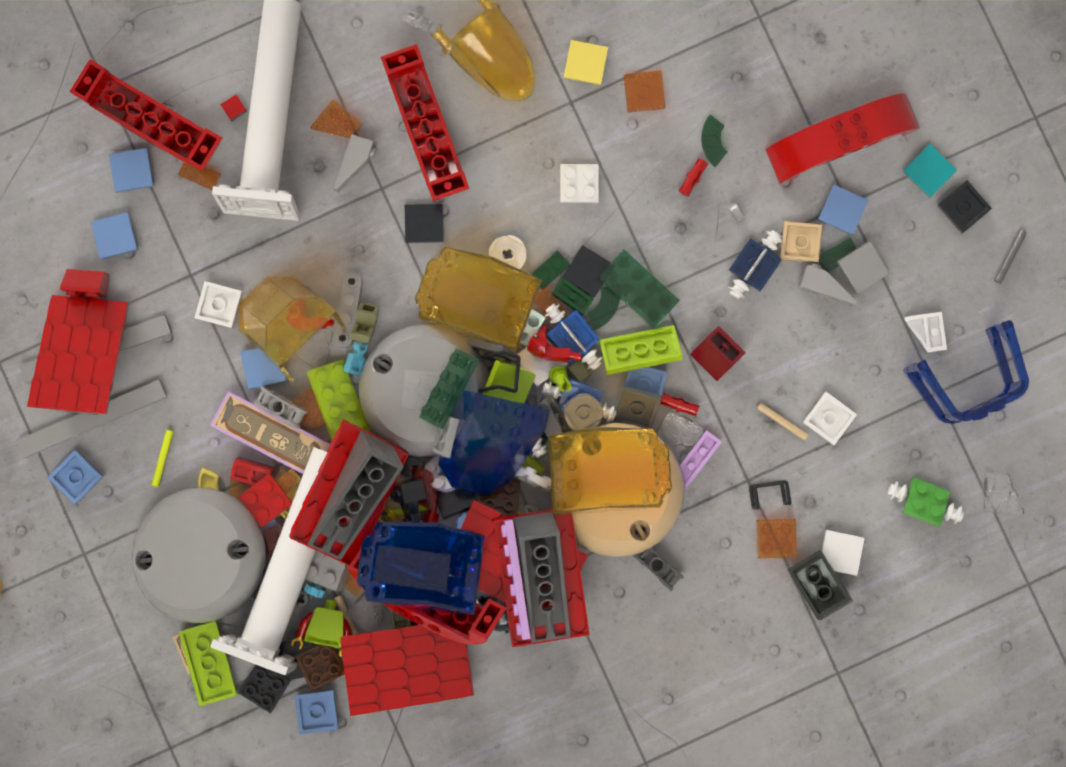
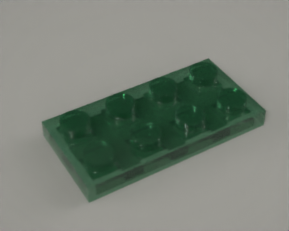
M624 249L620 251L598 277L602 283L653 329L661 323L680 301Z
M455 349L449 358L445 370L441 372L438 383L432 389L427 403L422 407L419 417L443 429L480 360Z

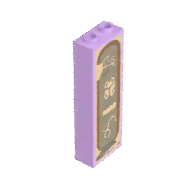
M229 391L210 426L302 474L305 471L313 447L328 452L330 444L302 429L288 425L270 412Z

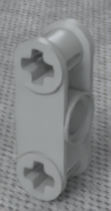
M261 386V392L253 404L282 419L288 425L300 429V423L304 415L308 413V410L282 397L274 390ZM280 403H282V405H283V408H282L281 411H279V404H280Z

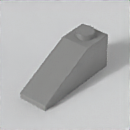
M351 135L333 187L336 192H340L369 163L370 158H374L377 149L374 147V141Z
M811 263V266L807 265L805 267L798 289L851 307L856 305L857 301L827 271L822 270V266Z

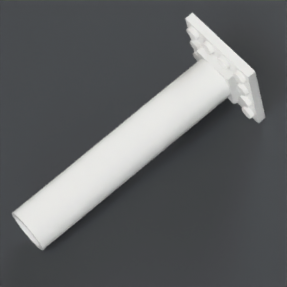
M264 0L240 186H236V189H233L228 185H219V187H213L212 191L213 197L224 214L299 221L300 212L292 194H289L287 191H278L302 6L296 0Z
M313 447L242 636L231 633L230 635H223V637L213 639L211 648L283 675H287L296 669L298 663L294 661L295 657L287 654L279 656L281 650L279 646L316 550L290 539L289 534L327 452Z

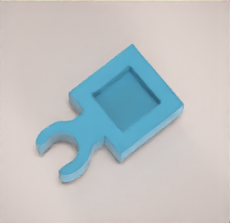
M354 342L353 354L348 353L343 369L344 372L361 376L366 362V358H363V355L367 351V344Z
M313 582L312 584L307 583L304 589L307 594L321 599L324 598L327 590L322 589L323 586Z

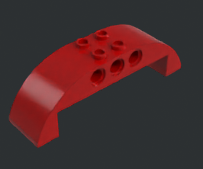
M415 44L381 56L389 83L433 202L470 189L427 75L418 45Z
M89 59L69 91L115 123L200 171L205 169L223 139L207 128L203 129L115 77L106 68Z
M901 93L875 100L811 125L776 142L765 150L779 184L797 178L803 172L900 134L904 136L920 130V126L907 95Z
M368 537L348 567L352 577L367 593L392 611L440 636L470 645L487 642L504 614L505 606L491 599H488L486 604L482 606L425 576L421 579L385 564L388 558L386 557L385 545Z

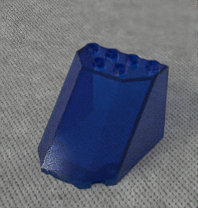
M455 389L449 416L459 419L450 458L440 455L438 466L445 474L450 486L455 489H463L464 491L490 496L511 482L545 431L550 410L476 392Z
M378 522L374 527V532L370 536H366L362 541L356 581L359 587H363L365 591L364 596L368 602L475 615L485 535L439 523Z

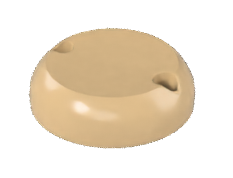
M609 423L581 433L568 444L566 450L561 452L551 477L553 482L550 496L553 509L570 506L576 543L599 555L623 557L650 549L670 532L682 509L684 481L675 455L663 440L652 432L636 425ZM593 443L598 444V446H599L598 450L596 449V447H595V445H594ZM588 446L591 447L593 453L588 451ZM640 526L646 529V534H644ZM636 529L638 530L641 537H638L635 534Z

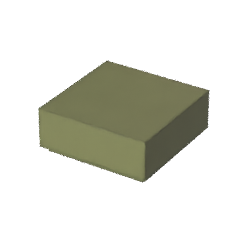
M581 360L576 361L566 369L568 375L579 382H582L592 374Z

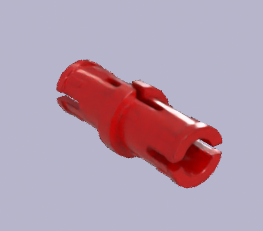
M698 158L694 167L686 174L687 178L678 191L689 197L694 186L700 182V177L709 164Z
M663 393L660 405L675 409L678 413L681 411L696 417L700 405L685 401L682 397L677 398Z

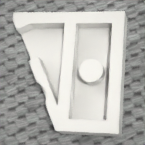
M942 312L904 317L906 323L927 353L947 350Z

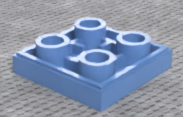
M147 148L109 154L116 193L154 186Z
M833 185L818 220L853 235L868 199Z
M128 212L91 222L101 260L138 250Z
M278 343L240 352L248 389L287 381Z

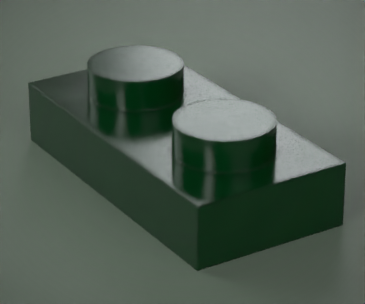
M557 250L529 277L543 290L567 269L570 263Z
M564 278L561 279L551 293L571 309L577 310L581 316L584 315L594 300Z

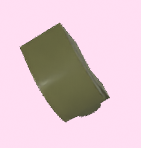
M365 302L360 303L350 339L359 343H369L372 341L380 306Z

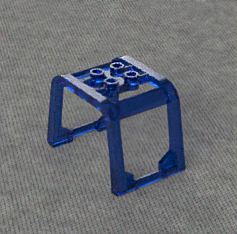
M1011 320L985 329L1004 382L1002 393L962 413L953 405L926 360L911 364L903 369L905 375L938 420L947 424L980 420L989 416V412H997L1006 408V404L1025 394L1029 386V377ZM1000 335L1007 342L1019 381L1013 382ZM922 378L925 380L927 385L930 387V389L935 394L940 403L943 405L948 414H945L942 411L934 397L927 389Z

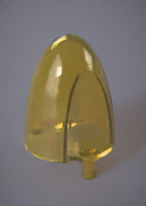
M477 0L485 10L460 30L451 40L442 28H439L431 35L443 48L441 52L444 55L449 54L467 74L491 94L512 102L525 101L533 94L536 76L531 56L514 27L500 10L501 5L499 2Z

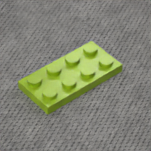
M674 325L599 340L607 375L683 360Z
M343 359L306 372L331 440H333L343 419L368 432L370 431L350 376L347 372L343 371L345 366Z
M217 620L179 631L199 706L237 696L238 692L227 654L210 647L213 639L221 637Z

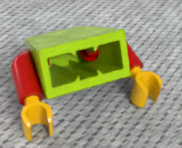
M326 600L324 608L316 607L315 612H309L300 621L296 632L297 637L291 643L292 647L294 641H300L301 646L299 649H301L304 641L340 648L339 656L342 657L340 637L351 635L352 630L347 619L343 618V612L335 610L336 601Z

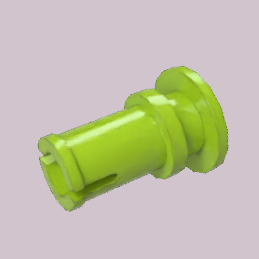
M557 365L551 368L548 374L551 382L558 385L562 392H565V390L568 392L572 385L567 379L565 367Z
M526 449L522 450L516 458L515 465L520 463L523 467L528 466L536 470V475L540 476L545 466L531 458L532 455H527Z

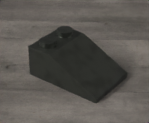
M821 550L787 569L817 620L821 621L853 602L847 589Z

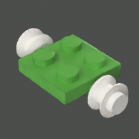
M915 477L911 481L909 491H907L906 485L898 486L897 481L889 487L888 495H890V499L896 497L898 503L906 499L903 513L937 527L942 524L943 516L945 521L953 519V524L961 522L963 519L964 511H962V506L958 509L954 508V503L946 506L950 494L948 490Z

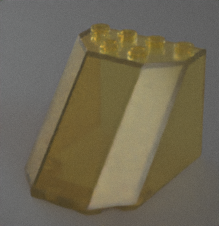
M445 247L440 251V256L437 259L432 258L427 263L426 271L419 285V290L415 297L416 304L420 308L418 313L419 319L471 338L502 345L513 352H517L542 280L492 256Z
M293 276L266 277L259 286L239 303L238 330L291 383L294 379L284 368L283 364L330 318L343 331L346 330V327L337 312L321 296Z
M594 427L548 436L553 515L660 508L665 494H669L672 489L669 448L665 443L660 442L655 429Z

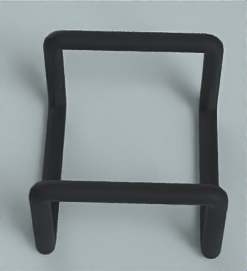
M506 351L482 355V359L492 362L499 360L492 358L497 355L516 358L514 389L502 385H494L480 388L478 392L483 393L489 390L501 389L516 393L519 381L520 356Z
M782 480L750 485L749 493L752 509L759 510L760 508L757 488L780 485L783 504L791 505L788 481Z

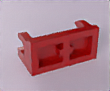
M238 457L234 460L229 479L254 485L269 473L273 474L275 467Z

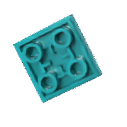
M929 144L902 172L930 198L957 169Z

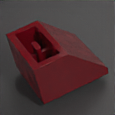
M717 326L689 355L718 381L746 352L720 326Z

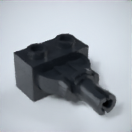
M408 479L396 482L390 494L391 499L396 503H400L405 517L402 519L403 522L420 528L419 521L422 517L419 515L418 501L427 499L423 479Z

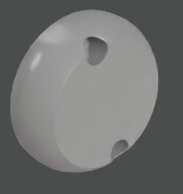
M415 325L390 334L371 352L360 376V406L370 429L376 436L407 451L409 456H441L432 450L440 417L442 414H446L459 419L451 452L460 448L482 393L478 392V389L485 388L490 376L487 364L482 359L480 352L469 346V340L464 336L442 326ZM383 361H389L390 366ZM380 365H381L382 367L386 368L387 370H386V371L381 370V369H380ZM464 411H469V412H471L472 416H470L469 414L465 413ZM461 415L469 421H463L461 419Z
M209 488L181 490L170 494L155 504L141 521L135 535L132 550L134 575L146 599L163 614L191 623L216 621L233 614L244 606L259 586L266 561V546L261 527L246 506L237 498L225 492Z

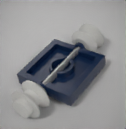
M773 230L766 232L768 235L767 239H761L764 246L750 238L728 270L741 279L733 280L735 283L734 287H728L730 290L729 294L734 298H745L743 292L749 291L747 284L760 292L782 261V259L770 252V250H778L776 244L783 242L781 240L782 236Z

